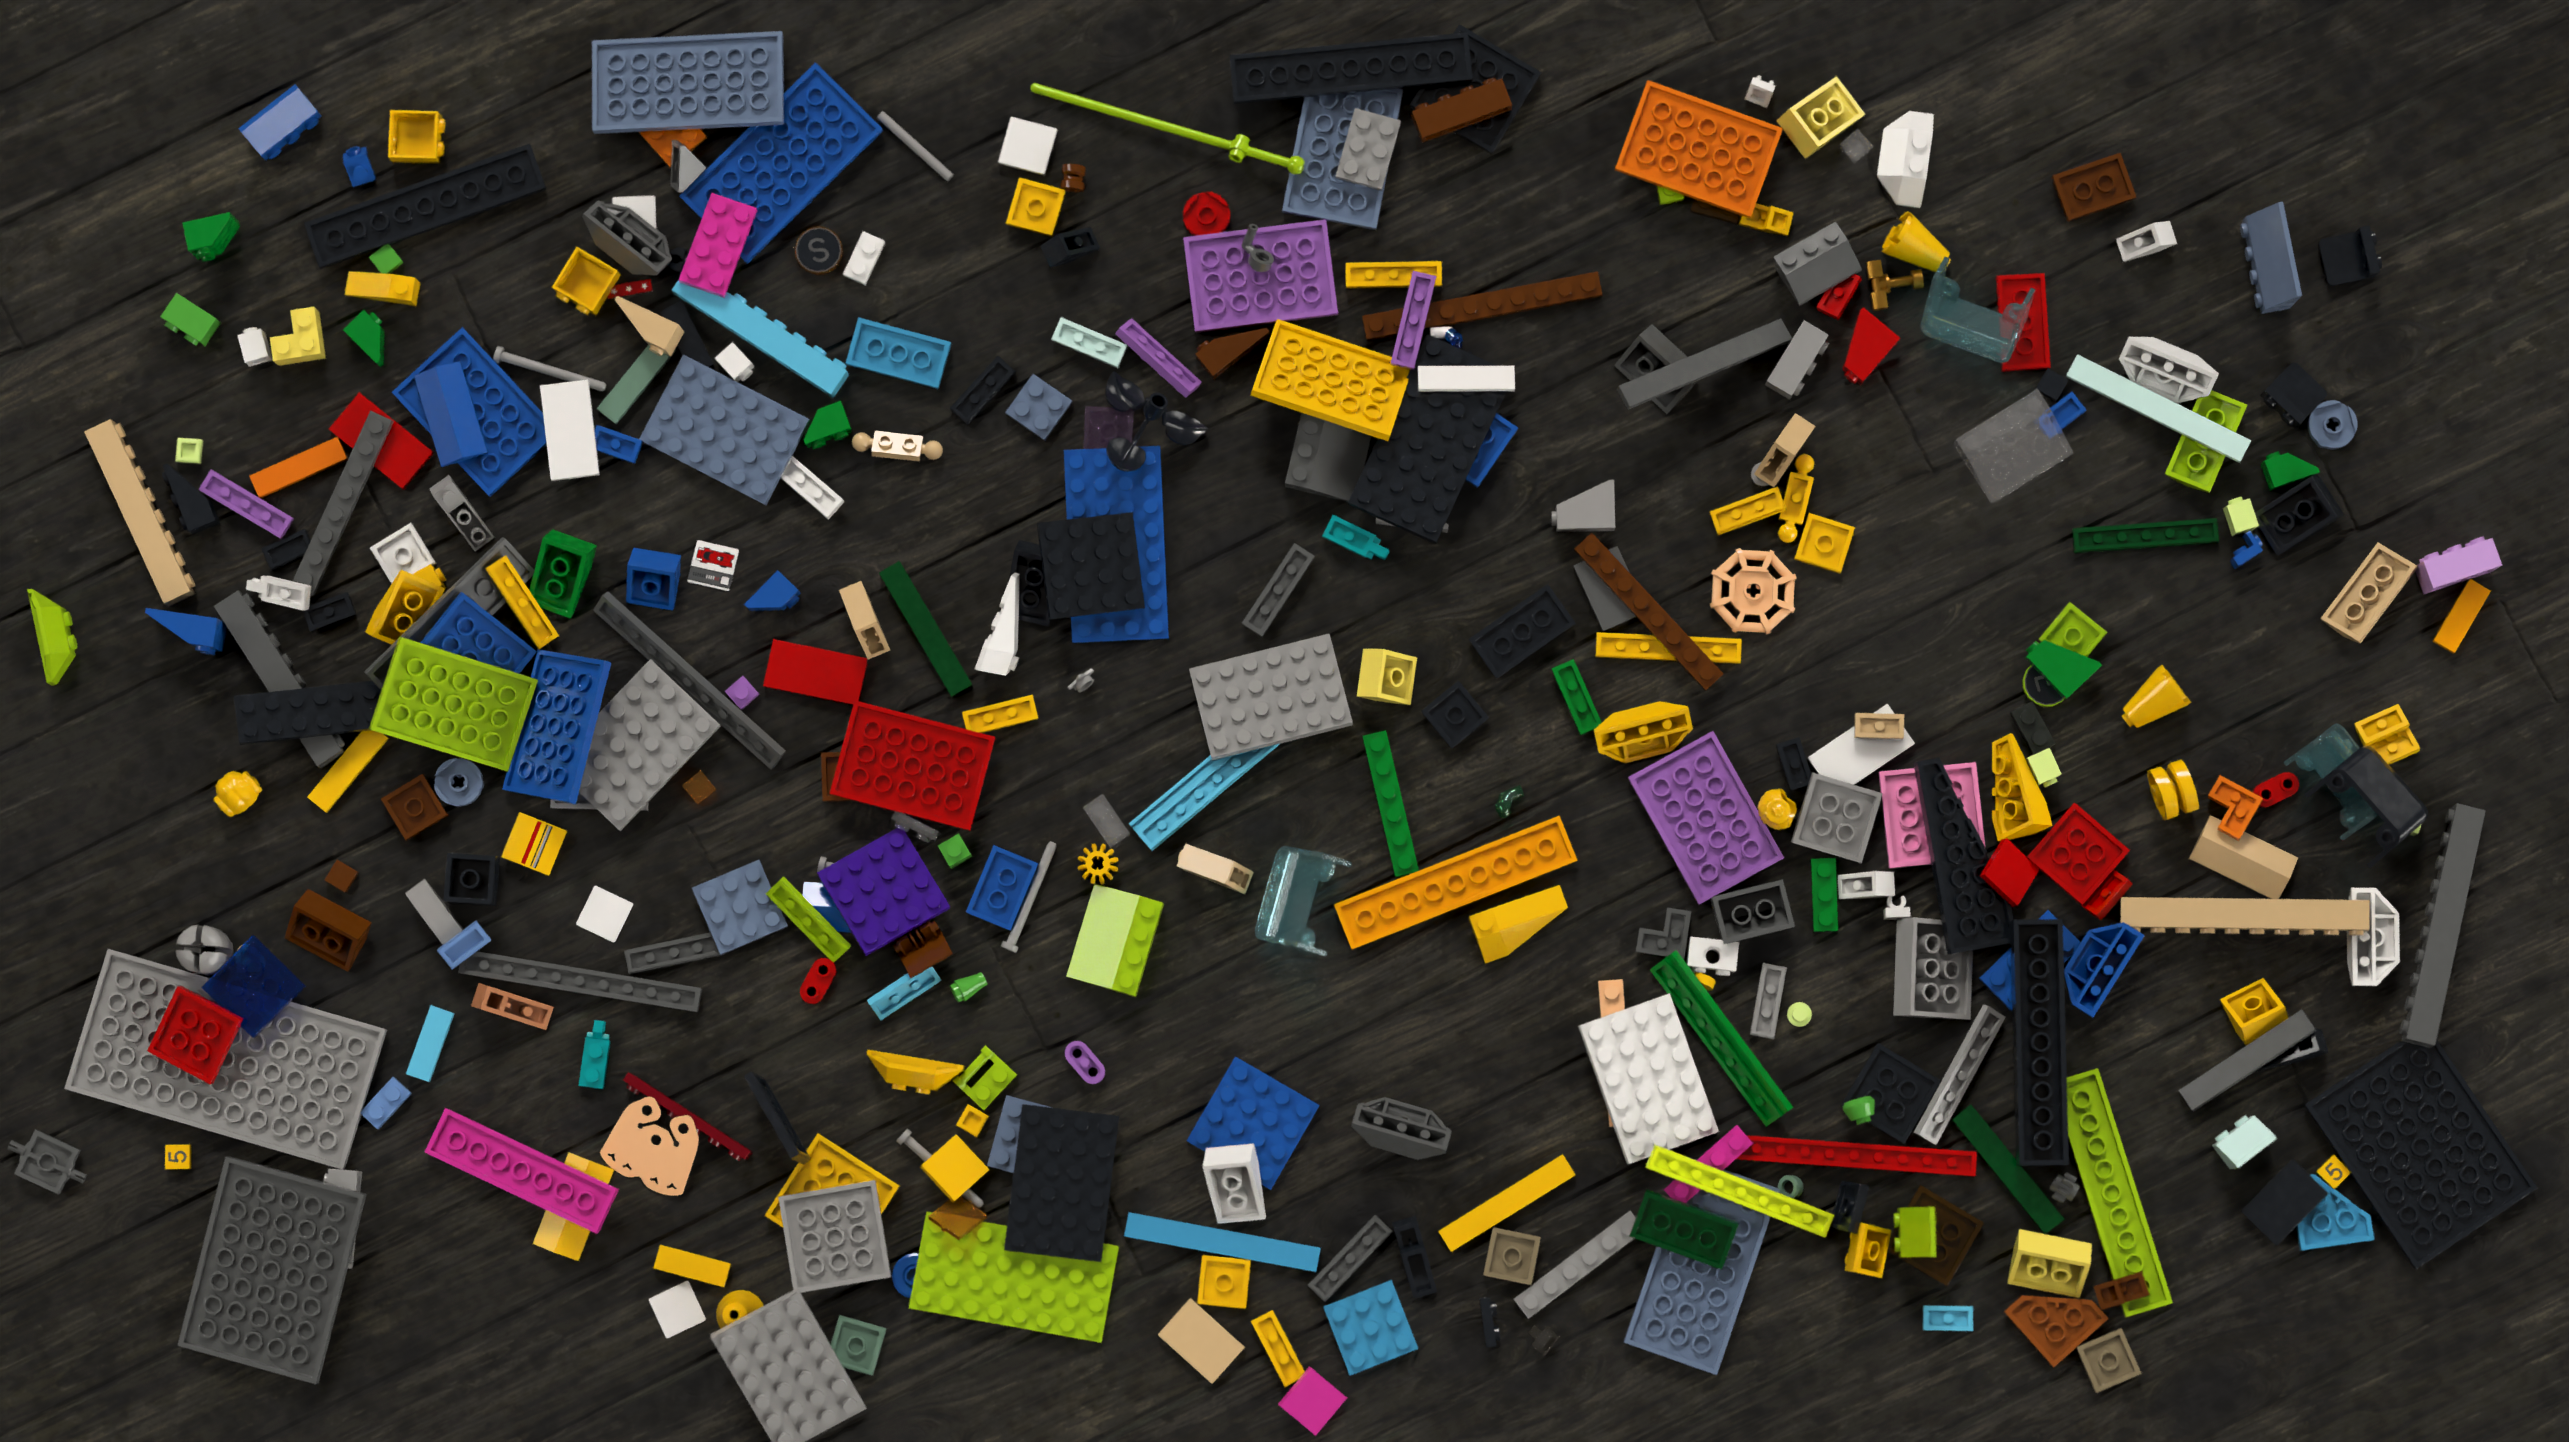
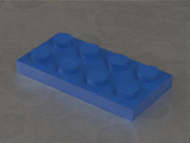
M2047 910L2039 919L2057 918ZM2063 925L2065 963L2074 954L2081 942ZM2010 947L1979 980L2012 1011Z

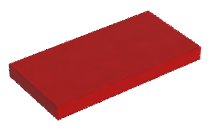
M2045 273L1997 275L1996 290L2002 372L2050 369Z
M359 392L329 430L353 449L370 411L392 421L394 420ZM394 421L374 466L404 490L434 452Z
M773 639L763 686L854 705L855 700H860L868 658Z

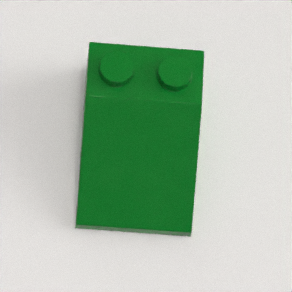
M553 529L543 537L529 590L541 608L568 618L573 617L591 570L597 545Z

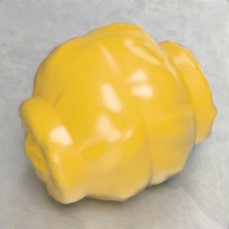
M231 771L217 782L215 786L217 796L214 797L213 801L228 817H233L236 814L243 813L254 804L262 788L257 779L251 776L248 771L243 773Z
M1771 789L1766 791L1758 803V813L1763 824H1767L1769 827L1777 830L1787 829L1796 817L1797 807L1796 803L1787 797L1783 789Z

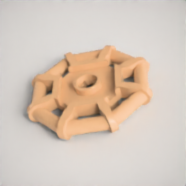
M1738 548L1732 556L1716 570L1713 569L1711 573L1713 581L1710 607L1711 609L1714 608L1732 628V632L1742 631L1770 634L1775 626L1795 611L1794 586L1795 579H1797L1796 575L1792 574L1774 554L1775 551H1752ZM1746 560L1764 562L1762 567L1747 566ZM1739 562L1742 569L1736 575L1731 577L1726 574ZM1770 564L1782 576L1781 578L1776 580L1769 573L1767 568ZM1722 581L1729 583V597L1721 598ZM1753 584L1756 585V589L1760 590V594H1756L1755 598L1751 597L1746 591ZM1785 584L1784 601L1778 599V585ZM1730 602L1740 612L1738 617L1735 618L1724 605ZM1776 605L1781 608L1769 620L1767 619L1765 613L1771 607ZM1745 615L1759 616L1761 623L1742 621Z

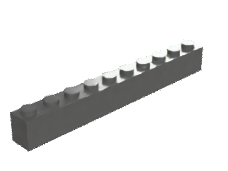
M2458 803L2447 810L2445 823H2448L2447 831L2443 832L2440 840V846L2443 847L2441 856L2438 855L2435 863V869L2438 870L2437 878L2432 880L2430 886V893H2433L2432 901L2427 903L2425 916L2428 917L2426 926L2423 925L2420 933V940H2423V943L2415 956V963L2418 966L2416 973L2413 972L2410 979V987H2413L2411 997L2408 996L2406 999L2405 1010L2408 1011L2406 1020H2402L2399 1031L2402 1034L2401 1041L2427 1048H2431L2436 1044L2486 810Z

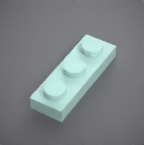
M1062 317L1052 336V341L1116 368L1119 367L1127 349V345Z

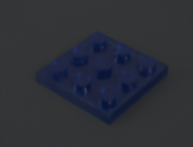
M252 935L201 988L221 1007L244 1018L241 1027L252 1038H256L306 985L255 935Z

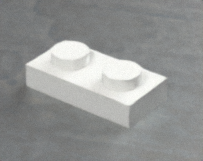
M863 231L843 275L866 285L885 241Z

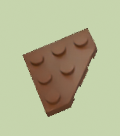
M2021 1295L2003 1311L2052 1367H2055L2109 1319L2093 1300Z

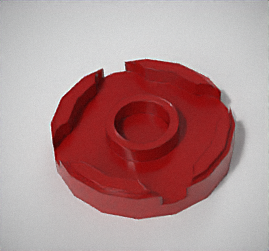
M1202 192L1193 195L1186 202L1183 209V221L1186 229L1193 236L1222 233L1227 230L1230 223V210L1227 202L1220 195L1213 192Z

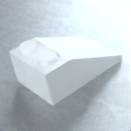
M1254 1144L1206 1148L1203 1170L1218 1224L1265 1219L1266 1213L1259 1162Z

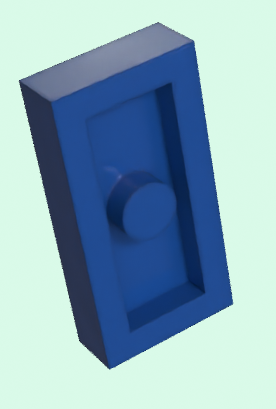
M599 425L595 428L598 452L633 464L636 463L643 444L642 440Z

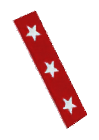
M651 279L614 285L607 298L652 291Z

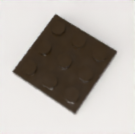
M1920 1185L1907 1208L1935 1207L1936 1257H1903L1900 1259L1943 1285L1948 1286L1984 1222ZM1895 1228L1890 1235L1887 1251L1899 1258V1253L1894 1252V1238H1898V1228Z

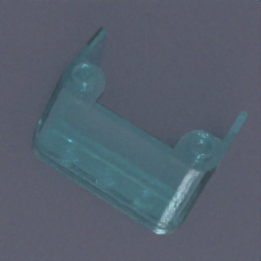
M1944 257L1931 282L1920 324L1922 332L1930 338L1999 363L2007 362L2015 350L2028 318L2035 289L2030 288L2022 305L2010 303L2006 306L2003 314L1959 298V285L1954 280L1945 277L1949 258Z
M2336 723L2299 749L2283 763L2287 766L2296 760L2297 765L2301 769L2306 771L2315 769L2323 779L2359 747L2346 729ZM2353 786L2343 793L2332 791L2344 807L2340 811V821L2348 830L2340 836L2342 841L2378 816Z
M1288 846L1281 847L1274 859L1256 923V937L1260 940L1298 951L1326 956V951L1313 947L1315 944V933L1312 929L1306 927L1318 882L1328 881L1334 875L1336 865L1351 867L1352 862L1322 852Z

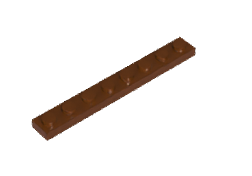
M1593 533L1574 548V551L1705 691L1723 676V672Z

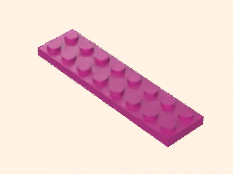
M445 1108L425 1150V1153L597 1234L619 1191L616 1187L448 1108Z

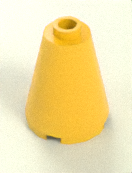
M1909 211L1905 212L1898 219L1902 223L1898 224L1897 227L1893 226L1882 246V252L1936 273L1939 270L1944 271L1951 261L1948 258L1949 251Z
M2161 665L2124 706L2123 711L2125 713L2122 717L2130 727L2135 725L2136 728H2139L2188 706L2191 701L2182 692L2183 690L2170 673Z
M736 1290L730 1292L722 1298L717 1307L716 1318L718 1325L721 1329L764 1305L759 1297L750 1291ZM735 1310L739 1313V1317L737 1319L734 1318Z

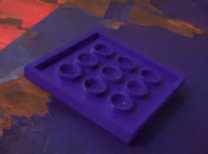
M902 826L817 872V876L865 956L950 909V905Z

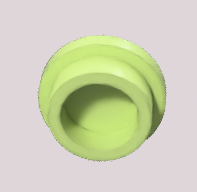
M1794 1003L1787 1011V1018L1794 1026H1804L1811 1020V1009L1805 1003Z

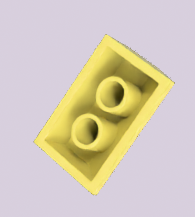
M2019 1229L2014 1244L2007 1284L2080 1298L2091 1265L2092 1244Z

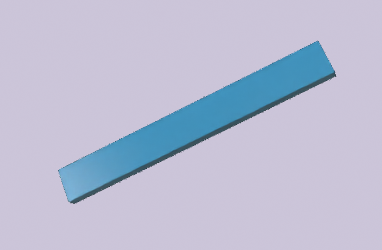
M1130 1212L1128 1213L1124 1234L1125 1237L1314 1272L1317 1270L1321 1249L1314 1246Z

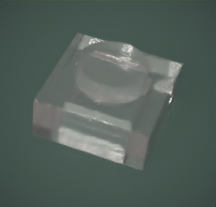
M1858 129L1839 145L1854 163H1857L1874 147Z

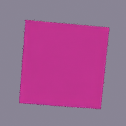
M1309 1366L1278 1405L1316 1436L1347 1397Z

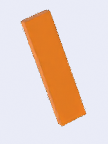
M335 437L250 475V479L258 497L261 499L348 460L340 439Z

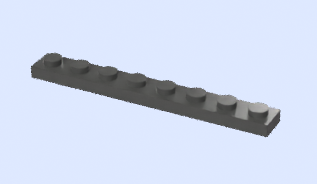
M370 411L293 579V582L312 586V596H315L394 421Z

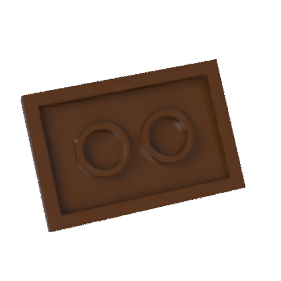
M2121 153L2052 175L2051 177L2067 222L2136 199V194Z

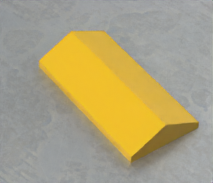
M568 1152L565 1164L609 1184L614 1169ZM546 1210L533 1244L579 1261L590 1230Z

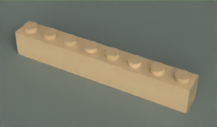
M109 419L84 431L163 603L171 606L194 595L192 587L195 586L191 575L189 573L186 574L182 567L185 565V561L181 553L175 552L173 544H175L174 537L163 526V523L166 522L161 510H156L153 501L156 499L152 490L144 485L145 475L141 467H136L133 458H136L132 447L125 444L123 437L126 434L121 424H116L113 420Z

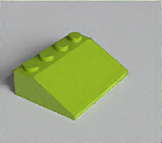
M1094 884L1066 977L1136 997L1164 906L1163 902Z

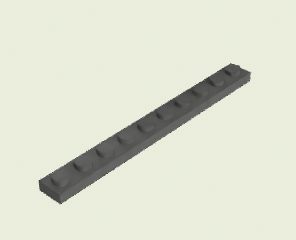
M609 592L602 595L593 610L648 660L651 659L710 716L768 768L773 769L778 764L786 750Z
M475 952L459 965L458 970L460 974L698 1012L702 988L484 952Z

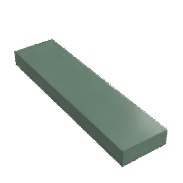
M648 345L598 406L597 410L617 425L671 358L664 353L662 356H659L650 351V346Z

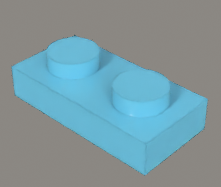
M1923 1306V1330L1973 1331V1306Z

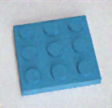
M1392 1280L1324 1306L1325 1313L1350 1375L1418 1349Z

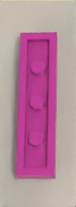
M1736 1125L1696 1161L1723 1171L1749 1148L1753 1142ZM1675 1179L1663 1190L1670 1198L1687 1203L1701 1189Z

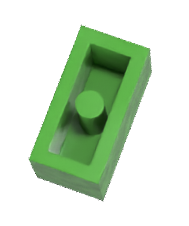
M178 293L175 294L161 315V318L166 321L164 326L175 333L178 330L186 334L184 338L195 346L198 343L206 346L221 324L218 319Z

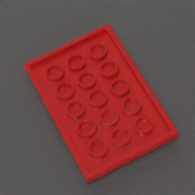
M855 700L829 794L971 831L996 737Z

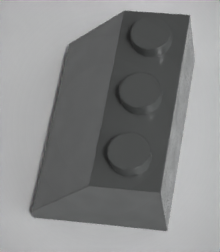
M1836 222L1773 257L1775 270L1799 306L1862 271L1848 239Z
M1651 324L1635 339L1614 366L1631 381L1687 358V356ZM1698 381L1652 399V401L1668 414Z
M1783 879L1714 896L1710 899L1723 944L1795 927Z

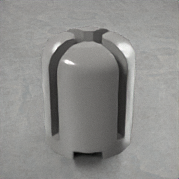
M193 925L185 929L178 937L176 943L177 945L184 946V950H176V957L180 964L188 971L207 976L217 975L231 963L234 954L233 943L229 940L228 936L221 930L206 925ZM207 946H208V948H215V952H202V951H203V949H205Z

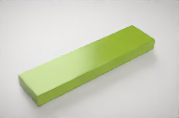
M784 876L766 893L833 963L851 947L839 932Z

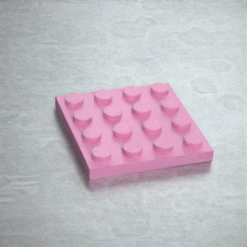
M1976 762L1943 765L1952 782L1951 786L1956 796L1961 799L1967 817L1971 819L1985 846ZM1915 769L1878 772L1880 792L1883 793L1881 801L1889 869L1931 865Z

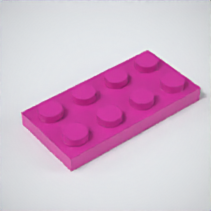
M711 193L679 277V283L725 298L755 219L757 208Z

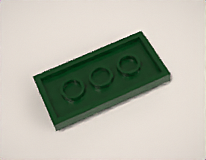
M1646 1189L1631 1229L1630 1237L1722 1270L1739 1223Z

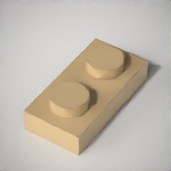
M1855 713L1854 738L1904 739V714Z

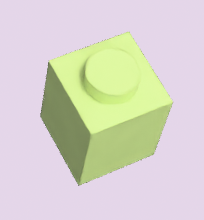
M2242 497L2229 500V505L2223 508L2232 536L2254 530L2259 526L2250 498L2243 500Z
M2050 748L2025 759L2037 784H2043L2044 788L2057 783L2056 778L2062 775Z

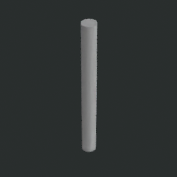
M884 111L878 115L877 119L946 181L952 178L954 175Z

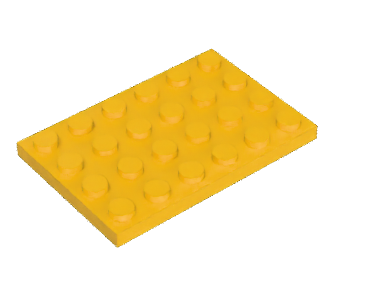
M1277 319L1250 396L1389 441L1409 380L1407 376L1410 369L1391 365L1392 357Z

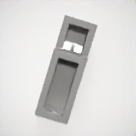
M425 878L405 893L443 945L464 930Z

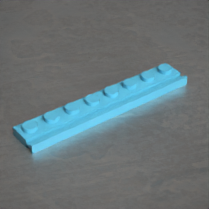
M1280 744L1213 761L1210 755L1132 820L1129 825L1151 851L1155 850Z

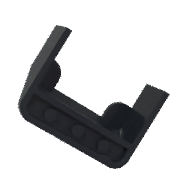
M2362 746L2305 794L2309 798L2325 784L2335 793H2343L2353 786L2385 823L2377 830L2376 839L2384 850L2367 864L2369 868L2423 824L2428 817V810L2422 801L2379 753L2370 746Z

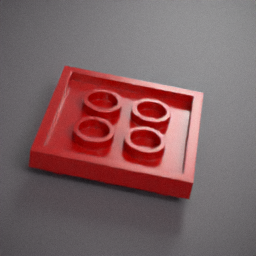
M2074 802L2029 853L2027 858L2075 901L2083 905L2130 850Z
M181 985L177 986L147 1052L208 1084H213L244 1018Z

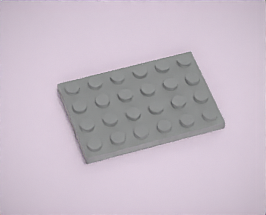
M1330 634L1189 669L1212 761L1353 725Z
M650 659L599 712L579 793L621 831L721 725Z
M798 1288L710 1334L715 1346L772 1442H805L866 1409L862 1398Z

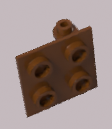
M935 920L931 923L928 921L920 926L921 933L917 928L914 929L917 934L914 937L909 932L908 934L911 939L905 935L895 940L896 943L893 944L910 978L915 977L953 954Z

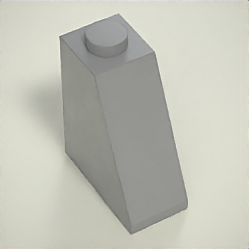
M1608 480L1557 504L1556 511L1551 512L1552 526H1556V532L1614 531V480Z

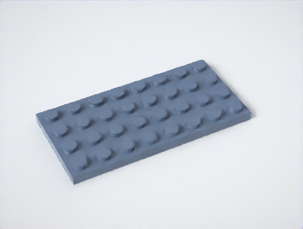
M782 31L592 41V131L594 134L784 125Z
M1723 1170L1724 1172L1740 1177L1742 1179H1745L1762 1187L1768 1188L1775 1192L1779 1193L1780 1189L1729 1172L1727 1170ZM1701 1189L1686 1204L1739 1223L1723 1269L1715 1268L1656 1246L1624 1343L1717 1375L1771 1216Z

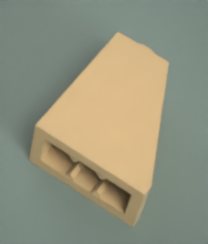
M1795 413L1772 445L1754 475L1775 487L1815 426Z
M862 581L840 589L839 591L854 631L868 660L890 651Z
M1185 844L1184 849L1181 850L1178 856L1177 867L1242 894L1246 893L1254 873L1235 861Z

